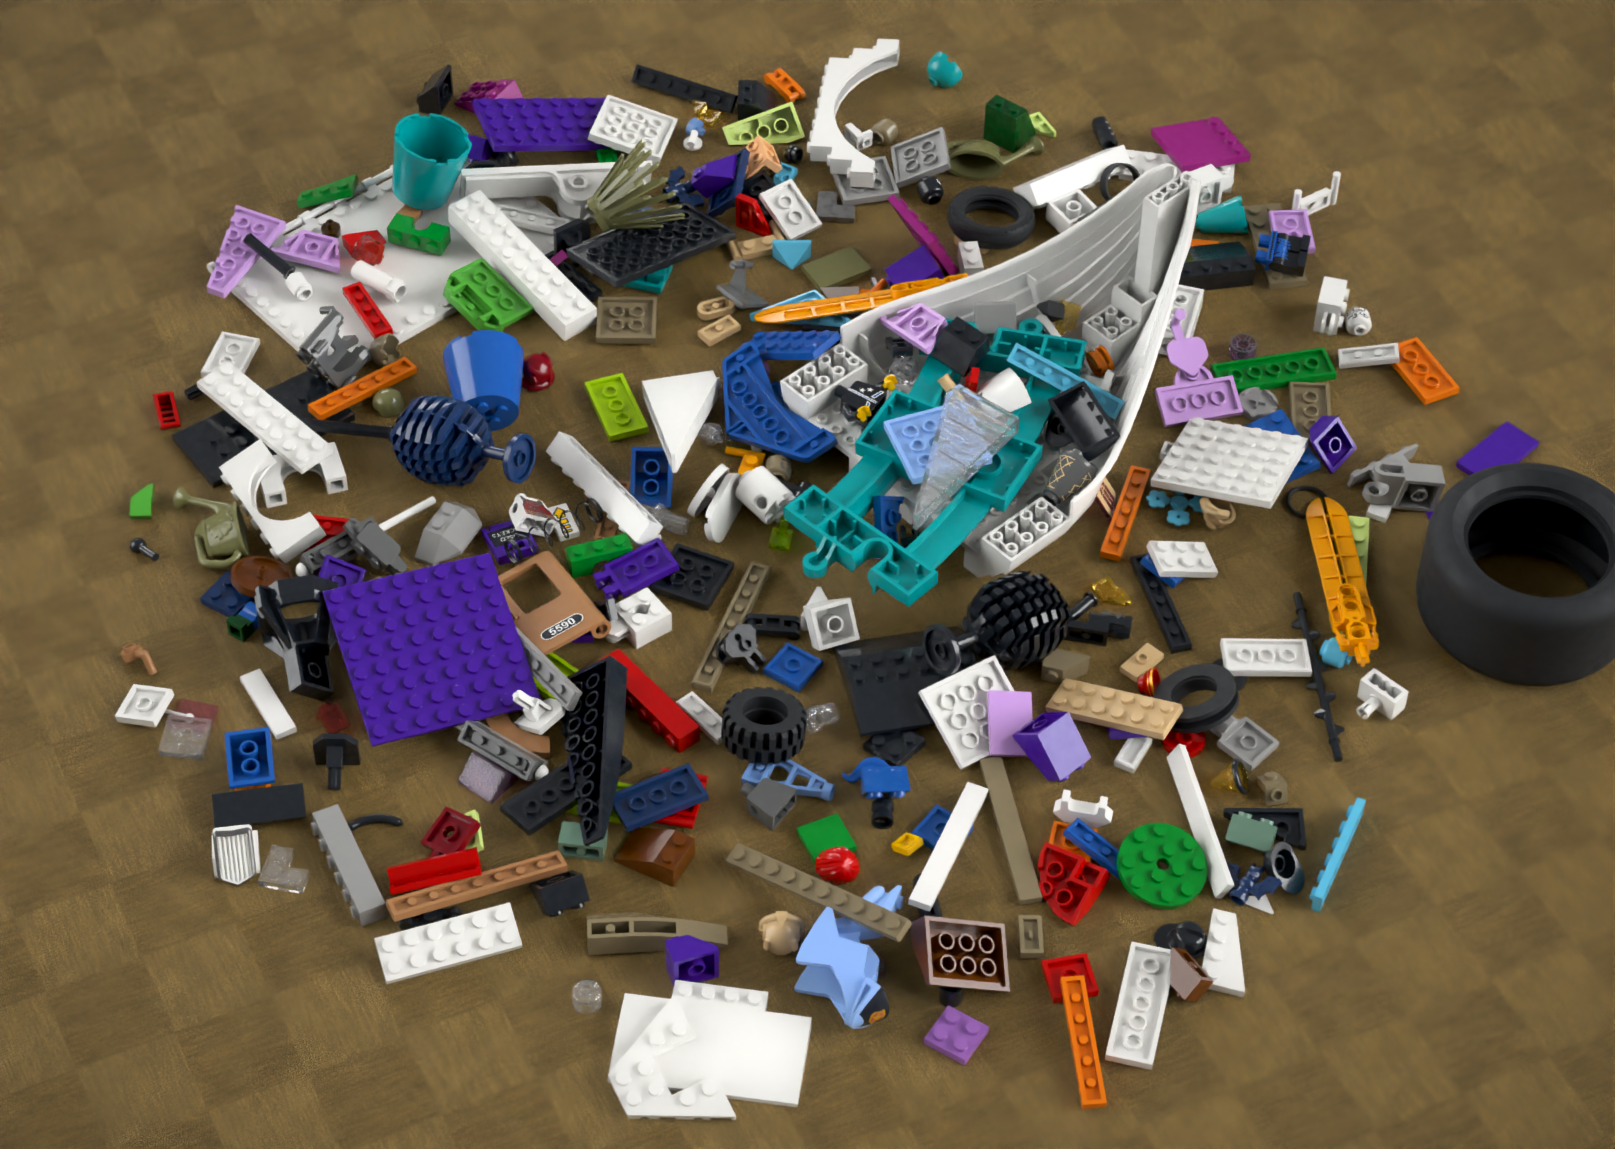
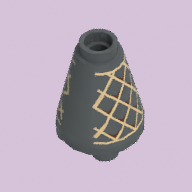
M1073 448L1072 451L1064 450L1054 467L1042 497L1053 506L1062 503L1091 483L1096 477L1098 468L1083 458L1080 450Z

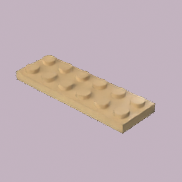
M1065 678L1046 705V711L1069 712L1071 718L1164 740L1183 712L1182 704Z

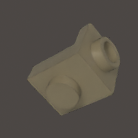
M1267 772L1262 776H1257V785L1265 793V804L1267 806L1288 802L1287 782L1279 773Z

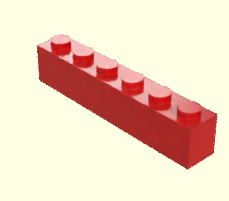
M619 648L602 658L612 656L627 667V706L633 708L641 720L650 724L656 734H660L669 747H673L678 753H681L700 741V726Z

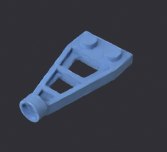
M790 759L785 762L782 760L778 764L767 763V765H761L758 762H755V764L749 763L741 777V784L744 785L747 782L756 787L763 778L769 779L775 767H781L790 774L785 781L776 782L797 789V795L818 797L830 802L836 789L835 784L828 783L827 780ZM797 775L810 780L807 787L792 784Z

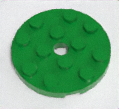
M1149 823L1131 831L1122 842L1116 861L1117 872L1125 889L1136 900H1142L1156 909H1176L1189 904L1198 896L1207 878V861L1198 842L1186 831L1166 823ZM1157 862L1168 864L1167 870L1159 869Z

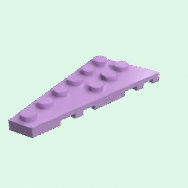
M236 205L234 216L230 220V227L226 231L220 248V255L216 259L215 269L211 273L207 292L225 299L261 257L243 243L245 236L252 233L269 248L285 230V221Z

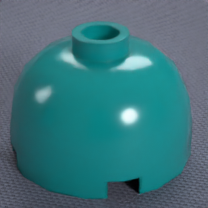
M939 51L927 64L928 80L935 87L937 85L941 88L953 87L962 79L963 73L954 61L950 63L947 60L948 55Z

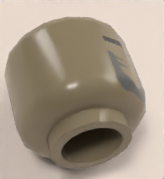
M773 455L767 459L765 468L778 480L788 482L792 472V462L784 455Z

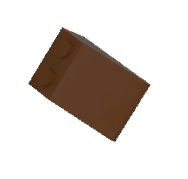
M639 827L631 833L615 856L614 862L674 887L696 855L695 838L677 830Z

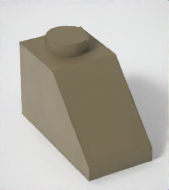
M1056 649L1050 655L1044 657L1041 680L1061 684L1065 678L1075 679L1087 674L1090 656Z

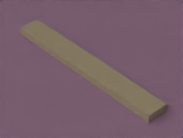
M750 562L691 682L692 688L712 693L726 665L716 659V645L736 625L745 624V616L751 613L771 572L770 566Z
M1002 756L980 759V768L986 788L989 789V800L1019 905L1042 902L1041 890Z

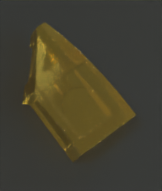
M1110 576L1104 577L1090 586V589L1102 603L1129 606L1132 603L1124 589H1118Z

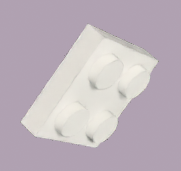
M133 684L118 709L115 718L120 723L156 727L174 697L172 689Z

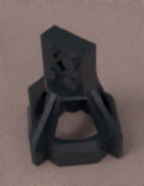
M311 574L276 580L268 587L258 585L255 587L256 596L254 598L263 644L284 659L290 692L319 701L326 700L334 694L328 656L330 655V650L337 642V637L322 591L339 588L338 583ZM304 602L318 603L316 614L302 618L285 619L281 608L292 604Z

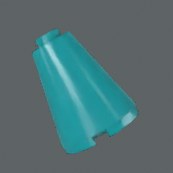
M1236 196L1197 214L1198 218H1196L1195 226L1196 230L1200 229L1201 233H1248L1247 228H1245L1247 227V221L1241 196Z

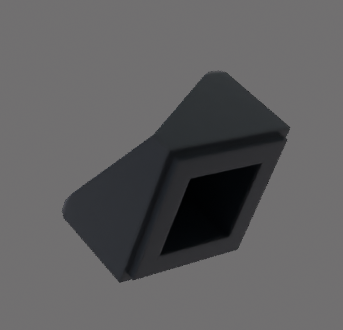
M1051 300L1037 304V308L1051 322L1064 319V304Z

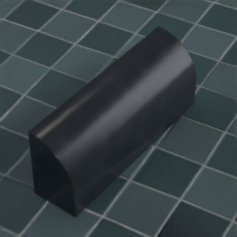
M303 783L212 794L215 828L306 818Z

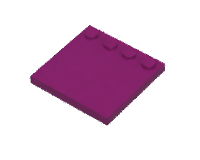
M1219 117L1151 128V136L1182 173L1184 171H1193L1209 164L1219 167L1249 162L1251 154Z

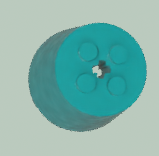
M415 113L402 118L397 123L394 131L392 189L395 196L404 204L416 209L432 210L445 205L471 150L472 143L468 138V132L454 120L438 114L430 113L429 116H419V113Z

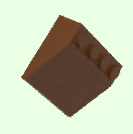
M923 916L911 922L912 947L927 986L1002 993L1010 992L1005 924L934 916Z

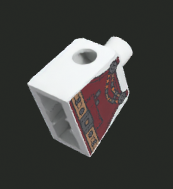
M523 493L515 497L509 509V515L515 529L526 533L529 532L532 526L544 529L545 521L548 518L556 519L541 500L526 497ZM549 520L546 523L545 531L549 535L557 521ZM533 528L530 531L531 534L544 536V531L539 528Z

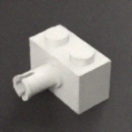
M1373 668L1360 680L1357 697L1363 700L1364 703L1356 709L1357 714L1360 717L1362 716V719H1367L1377 710L1392 720L1405 709L1409 691Z

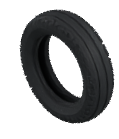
M980 186L963 190L952 199L947 211V220L951 231L964 242L977 241L979 248L983 247V249L1002 250L1018 246L1030 237L1035 226V214L1030 203L1021 195L999 187ZM977 209H995L1009 214L1016 222L1007 226L991 227L974 222L966 214Z

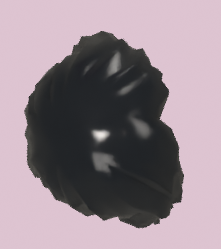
M492 150L491 152L492 160L502 167H516L519 163L515 151L493 152Z

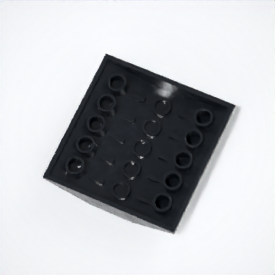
M958 626L947 627L955 637L964 634ZM924 631L857 640L832 647L860 737L936 726L919 692L977 664L972 647L968 646L960 649V666L955 673L948 676L937 673L927 661L922 643Z

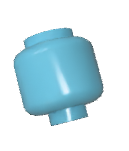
M1335 637L1325 640L1319 652V655L1322 656V662L1338 669L1342 668L1345 664L1349 665L1353 657L1348 656L1347 651H1340Z

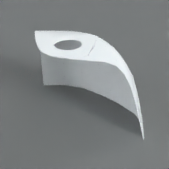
M1011 368L1003 370L984 382L978 388L975 398L978 412L982 420L985 421L984 424L990 425L995 419L1032 403L1023 382ZM981 407H982L983 410H984L985 418H984V416H983V414H982Z

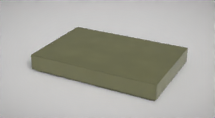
M850 246L802 265V271L815 287L823 293L820 287H839L871 274V267Z

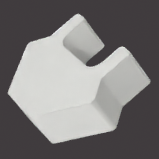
M1063 790L1062 798L1055 801L1053 813L1065 823L1072 824L1079 818L1089 827L1096 829L1111 823L1113 810L1107 806L1108 797L1101 796L1099 803L1074 800L1070 797V790Z

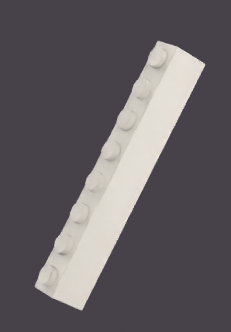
M559 431L546 450L552 457L551 461L563 468L562 472L574 479L573 483L579 488L584 489V494L588 498H593L600 504L602 510L607 513V517L619 525V530L631 537V542L640 546L654 540L663 526L573 436Z

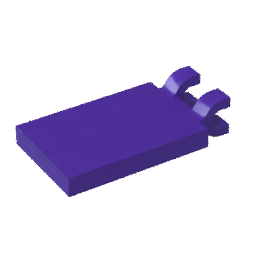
M658 537L603 565L604 571L593 574V578L596 581L595 585L598 590H603L605 600L614 598L615 601L620 594L624 598L680 569L674 557Z

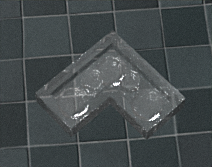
M271 845L258 879V885L303 894L310 876L309 870L290 867L294 857L293 848Z

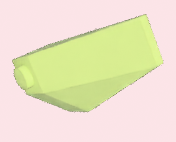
M792 101L722 127L728 145H748L758 135L770 144L790 143L805 137Z

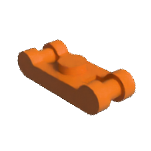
M778 68L773 73L764 74L765 83L774 87L785 98L787 103L791 101L794 103L796 99L801 100L806 97L804 89L783 69Z

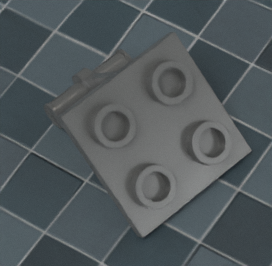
M745 259L731 261L730 268L736 270L730 284H720L716 288L722 292L724 297L733 300L735 305L741 309L768 307V302L745 286L746 270L753 268V261H746Z

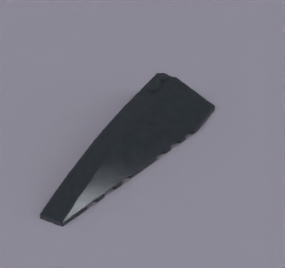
M608 656L567 677L582 694L574 711L566 709L565 715L559 720L563 723L561 731L566 739L564 746L569 754L567 762L571 782L576 789L574 797L579 804L577 812L582 820L580 828L585 846L596 843L605 837L614 804L621 766L625 726L627 667L612 656Z

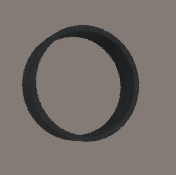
M1113 163L1103 171L1100 178V191L1106 201L1112 199L1107 186L1111 172L1123 165L1130 170L1133 181H1135L1140 174L1134 166L1128 163Z

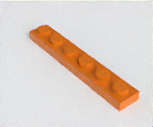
M403 357L308 404V411L318 420H324L376 394L380 389L390 387L416 374L417 366L406 357Z
M1131 465L1101 547L1100 557L1120 562L1149 481L1151 469Z
M1084 975L1061 977L1060 985L1082 1109L1106 1107L1107 1100Z

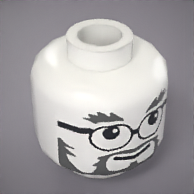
M1354 307L1345 314V324L1348 333L1361 336L1370 331L1372 324L1370 313L1367 309Z

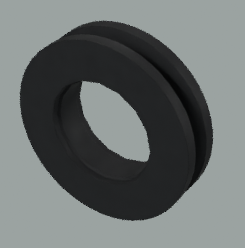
M1215 664L1191 665L1173 672L1158 685L1153 698L1179 703L1182 698L1196 691L1210 690L1216 692L1212 698L1202 704L1189 707L1182 706L1183 712L1171 728V731L1178 733L1203 732L1222 724L1230 718L1238 707L1240 696L1234 677L1229 670Z

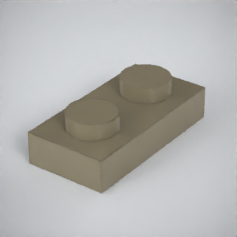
M1018 915L1020 958H1043L1044 946L1041 915Z

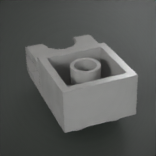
M1377 461L1372 470L1377 481L1368 482L1363 489L1362 495L1368 503L1392 505L1393 509L1432 512L1446 483L1442 467L1439 465Z

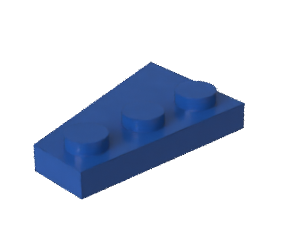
M874 496V527L897 543L898 533L896 526L897 522H901L902 516L899 513V506L904 503V497Z

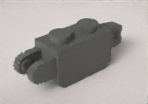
M354 517L345 523L343 529L353 539L350 543L353 545L354 550L358 554L364 555L372 567L380 571L386 569L392 575L406 571V563L398 556L400 545L376 523L364 525Z

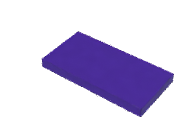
M1506 421L1456 462V467L1470 476L1489 467L1519 463L1538 447L1539 441Z

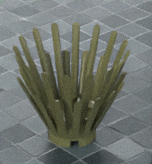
M642 139L625 160L623 159L624 153L619 156L594 195L586 199L590 210L595 215L596 222L605 233L612 229L662 228L664 226L657 223L685 219L683 217L685 214L683 213L638 219L682 208L680 204L627 214L676 196V192L672 191L653 198L651 195L640 197L668 181L666 176L661 179L655 178L646 184L641 181L660 166L659 162H655L653 165L647 163L636 172V169L652 154V150H648L646 153L643 150L639 154L646 145L645 142L642 143Z

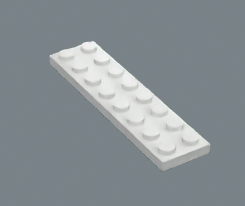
M229 361L197 381V387L301 474L334 453L333 447Z

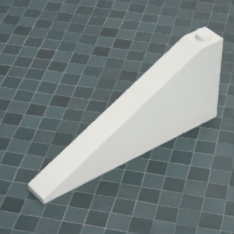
M713 370L642 381L643 398L672 473L678 471L718 398V389H721V383Z

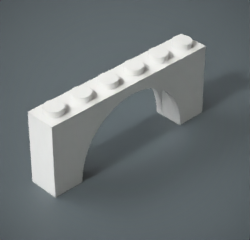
M259 439L221 465L219 468L223 475L220 477L227 487L229 485L232 486L233 489L230 492L237 501H242L240 507L246 515L250 514L252 516L250 522L255 529H261L263 533L260 534V537L266 545L271 544L272 548L269 550L275 559L280 558L286 564L325 537L326 533L311 512L301 517L284 521L272 520L259 513L256 504V493L259 483L265 473L277 463L268 448Z

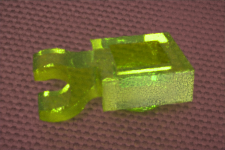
M781 517L779 528L772 527L769 549L790 551L793 530H789V522L784 517Z

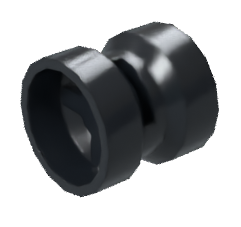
M887 798L875 799L871 804V811L873 813L871 824L878 829H888L894 823V816L892 814L894 803Z

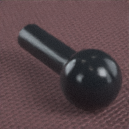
M134 538L130 542V550L133 553H142L153 561L159 559V554L148 548L144 539Z

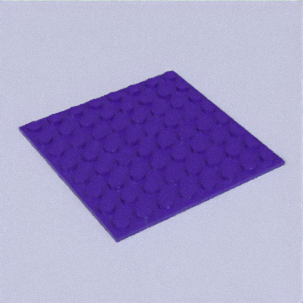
M490 553L322 591L372 747L463 725L466 720L479 721L523 710L522 706L513 701L512 695L517 690L523 691L530 697L540 699Z

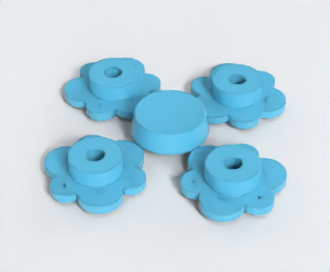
M1150 491L1149 495L1146 496L1149 506L1151 508H1164L1166 504L1170 503L1173 510L1168 511L1167 522L1177 527L1187 525L1190 522L1188 518L1189 513L1184 512L1188 504L1193 507L1194 511L1202 512L1199 503L1202 496L1195 495L1188 502L1187 498L1181 496L1185 494L1183 492L1175 491L1177 496L1170 499L1163 491Z

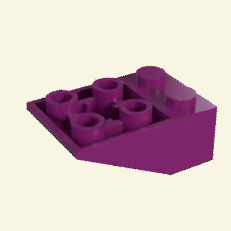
M515 80L477 81L472 83L470 88L462 93L454 104L475 113L472 107L473 99L524 98Z

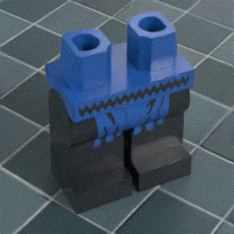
M1273 230L1271 235L1260 234L1258 247L1268 248V252L1257 250L1255 262L1265 265L1264 270L1270 271L1271 269L1276 272L1303 277L1311 236H1290Z

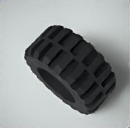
M761 686L754 687V689L746 688L741 693L737 692L730 697L723 708L722 742L730 753L736 754L741 760H748L749 763L755 764V762H758L761 765H767V763L778 764L782 760L785 762L791 756L794 757L803 748L807 723L806 710L798 699L796 700L795 696L790 693L786 694L784 690H774L773 687L761 688Z

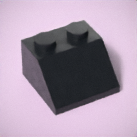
M446 65L434 73L428 82H425L422 92L417 95L416 99L419 105V112L442 114L454 94L451 65Z
M739 80L738 121L775 108L776 95L757 80Z
M957 316L944 329L932 357L962 377H965L971 371V367H975L990 351L989 336Z
M573 870L529 884L541 912L545 915H550V917L561 915L564 909L570 907L572 910L585 906L584 902L590 901L583 874Z

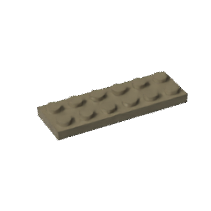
M1280 203L1244 206L1247 228L1256 254L1257 250L1268 252V248L1258 247L1260 234L1271 235L1268 212L1282 210ZM1260 264L1269 289L1307 286L1308 280L1305 271L1303 277L1276 272L1271 269L1270 271L1264 270L1265 265Z

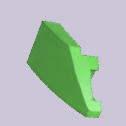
M154 484L147 485L131 497V519H152Z

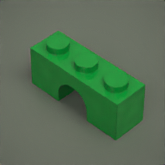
M398 213L395 214L387 227L389 243L442 256L451 242L449 226L432 222L427 229L416 230L413 217Z
M627 533L565 547L566 564L573 579L592 575V569L596 563L603 560L611 562L632 551V545Z

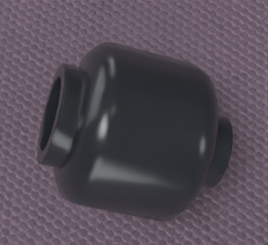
M923 177L916 187L921 201L925 204L935 205L941 201L944 195L942 185L936 177Z

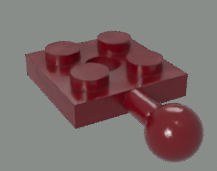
M446 806L420 843L425 848L432 850L428 858L462 851L479 830L481 824L477 820ZM455 831L452 836L447 837L449 832Z

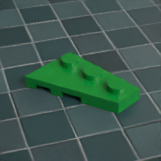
M357 174L301 192L297 199L298 207L304 208L352 197L359 182Z

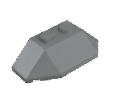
M444 501L423 529L415 560L434 566L438 565L439 562L447 561L462 554L482 527V522L475 509L458 502Z

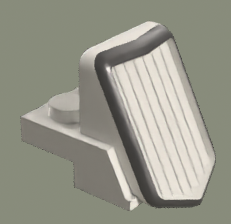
M245 824L213 829L212 862L214 878L240 886L252 879L257 873H261L258 831H252L251 825Z

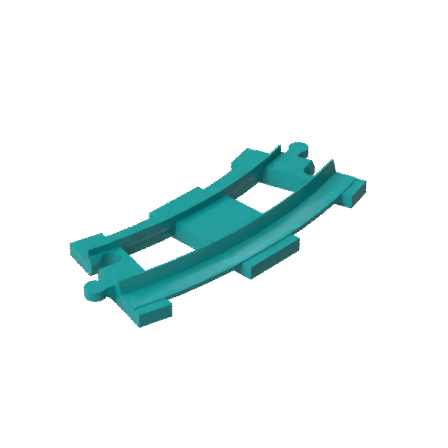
M946 318L947 326H948L954 319H948V318ZM1034 318L1022 320L1019 324V330L998 327L994 333L992 345L989 346L990 351L976 364L975 368L992 373H1000L1007 368H1011L1018 377L1029 378L1025 388L1032 403L1014 410L1004 430L972 419L992 456V463L918 483L954 499L908 547L903 548L862 519L873 508L874 496H884L900 477L911 481L884 429V421L949 404L951 401L950 397L937 381L948 373L956 386H958L962 377L932 357L937 343L928 355L919 349V355L928 357L910 393L906 394L894 389L855 442V454L862 456V459L827 494L813 484L784 507V519L813 539L816 544L817 550L803 557L802 566L804 574L810 578H821L825 576L828 568L836 561L853 572L867 560L881 558L882 560L867 572V578L872 586L873 594L883 589L909 607L938 583V571L935 569L966 539L991 508L1005 512L1042 458L1043 446L1036 444L1052 412L1048 399L1060 394L1061 390L1006 361L1014 345L1017 342L1080 377L1086 356L1087 341L1042 334L1043 325ZM967 322L968 324L972 325L973 327L979 330L976 323ZM936 442L931 444L930 446L933 448H942L944 447V444Z

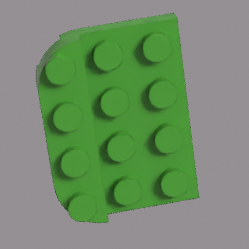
M483 258L452 272L449 275L443 292V296L477 330L503 332L505 327L532 314L534 307Z

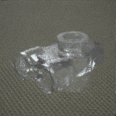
M828 702L806 709V729L810 734H813L820 730L821 726L825 723L829 725L836 724L840 718V712L833 702Z

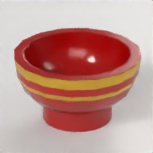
M1151 668L1143 676L1138 677V689L1141 694L1146 693L1147 696L1154 697L1155 690L1161 683L1157 668Z

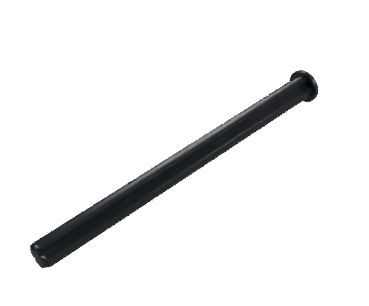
M231 416L232 423L241 424ZM298 418L315 432L384 438L391 441L390 432L394 428L393 425L387 427Z

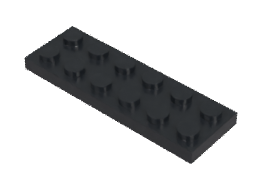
M623 755L619 777L632 769V762ZM568 762L500 805V811L528 836L578 804L574 797L576 789L571 782Z

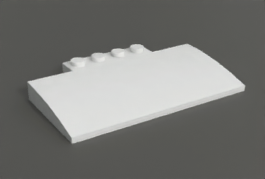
M675 980L672 997H676L695 1034V1039L653 1058L669 1091L679 1092L716 1075L726 1097L729 1099L798 1107L811 1034L812 1017L767 1012L768 992ZM624 994L609 1072L670 999Z

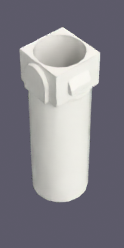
M362 260L357 261L351 270L353 278L386 295L388 299L395 303H398L407 293L404 281L397 277L394 278Z

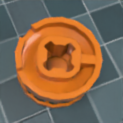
M1102 345L1096 347L1095 351L1090 350L1086 353L1087 363L1097 377L1104 376L1107 369L1114 370L1113 360Z

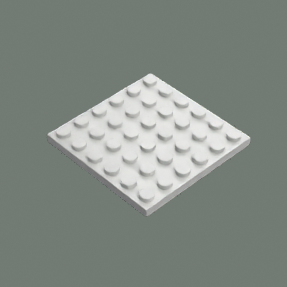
M1195 417L1188 421L1151 478V486L1271 509L1306 450L1308 438Z

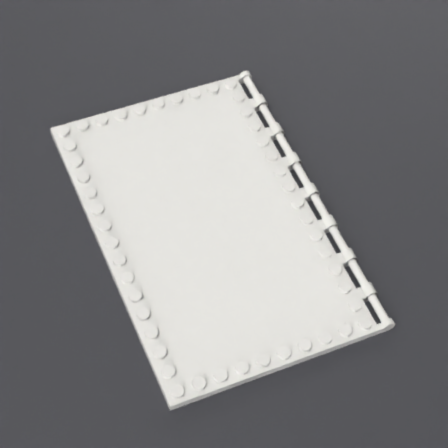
M467 158L462 169H465L469 164H471V162H469V158ZM391 165L388 170L375 177H369L361 181L352 197L361 192L364 193L346 202V200L352 198L348 197L326 202L311 211L307 210L298 215L296 219L286 224L285 230L269 247V249L273 247L278 249L284 245V240L295 236L301 230L322 234L321 226L329 219L340 224L341 235L338 237L340 273L283 259L290 266L296 268L295 272L302 273L312 286L313 293L309 299L305 301L297 299L286 286V279L283 278V275L262 257L258 259L231 292L296 351L300 350V345L326 317L327 314L322 315L319 312L322 306H334L343 315V324L339 327L340 331L338 333L341 338L347 335H356L359 339L358 344L347 349L349 352H352L361 345L369 350L374 338L342 291L343 287L360 282L351 276V270L357 261L362 260L384 273L405 282L407 293L398 303L362 283L393 328V335L399 340V345L458 311L443 296L449 275L483 258L448 222V206L461 200L459 194L461 173L447 203L437 209L423 210L422 216L415 223L416 230L427 229L432 222L450 227L451 242L442 256L388 242L387 227L395 214L404 206V203L393 192L392 178L378 186L376 185L393 176V165ZM534 196L488 198L496 207L502 204L557 216ZM333 208V210L315 219L316 216ZM302 225V227H300V228H298V229H296V230L290 232L289 234H287V235H285V236L283 235V234L289 232L290 230H292V229H294V228H296V227ZM517 227L544 255L554 251V235ZM378 230L386 240V244L352 257L343 246L342 236L350 233ZM212 261L207 264V269L210 273L214 271L216 262ZM331 346L328 348V356L334 352Z

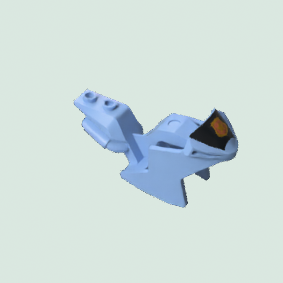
M897 885L889 893L885 892L882 886L873 887L862 897L894 913L897 909L900 910L902 908L904 896H901L902 886ZM826 907L811 928L797 954L796 963L807 965V967L799 977L794 991L828 997L843 1018L844 1025L851 1029L865 1028L887 1018L889 1014L888 1000L884 989L877 984L879 958L869 945L860 943L861 940L884 936L846 918H835L833 909Z

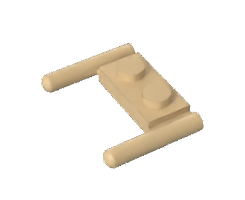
M774 220L769 222L774 235L737 242V245L734 244L733 240L726 243L733 260H748L771 255L772 240H785Z

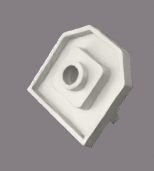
M517 690L512 695L513 701L523 707L524 714L514 722L522 730L542 735L565 715L566 708L556 699L549 698L541 701L538 698L530 697L521 690Z

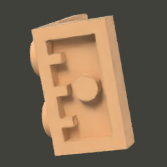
M759 135L745 147L750 152L744 180L752 177L763 166L777 174L782 170L773 145Z

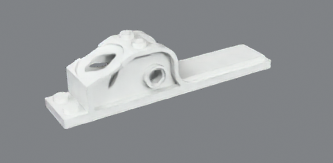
M652 160L644 161V162L636 169V172H638V171H639L642 167H644L647 163H650L651 165H653V164H652ZM615 162L462 169L459 190L460 199L478 190H481L487 198L548 196L556 202L558 213L562 218L570 219L571 221L579 218L587 221L589 224L597 223L594 218L595 215L590 210L586 199L594 195ZM652 172L641 180L644 184L651 181ZM581 181L583 185H574L573 182Z

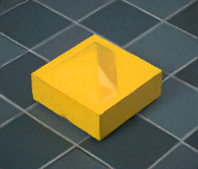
M906 832L894 841L891 846L893 851L910 856L924 842L922 837Z

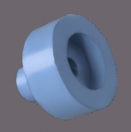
M692 118L686 127V134L689 136L692 130H696L698 135L701 136L706 131L703 128V122L697 118Z

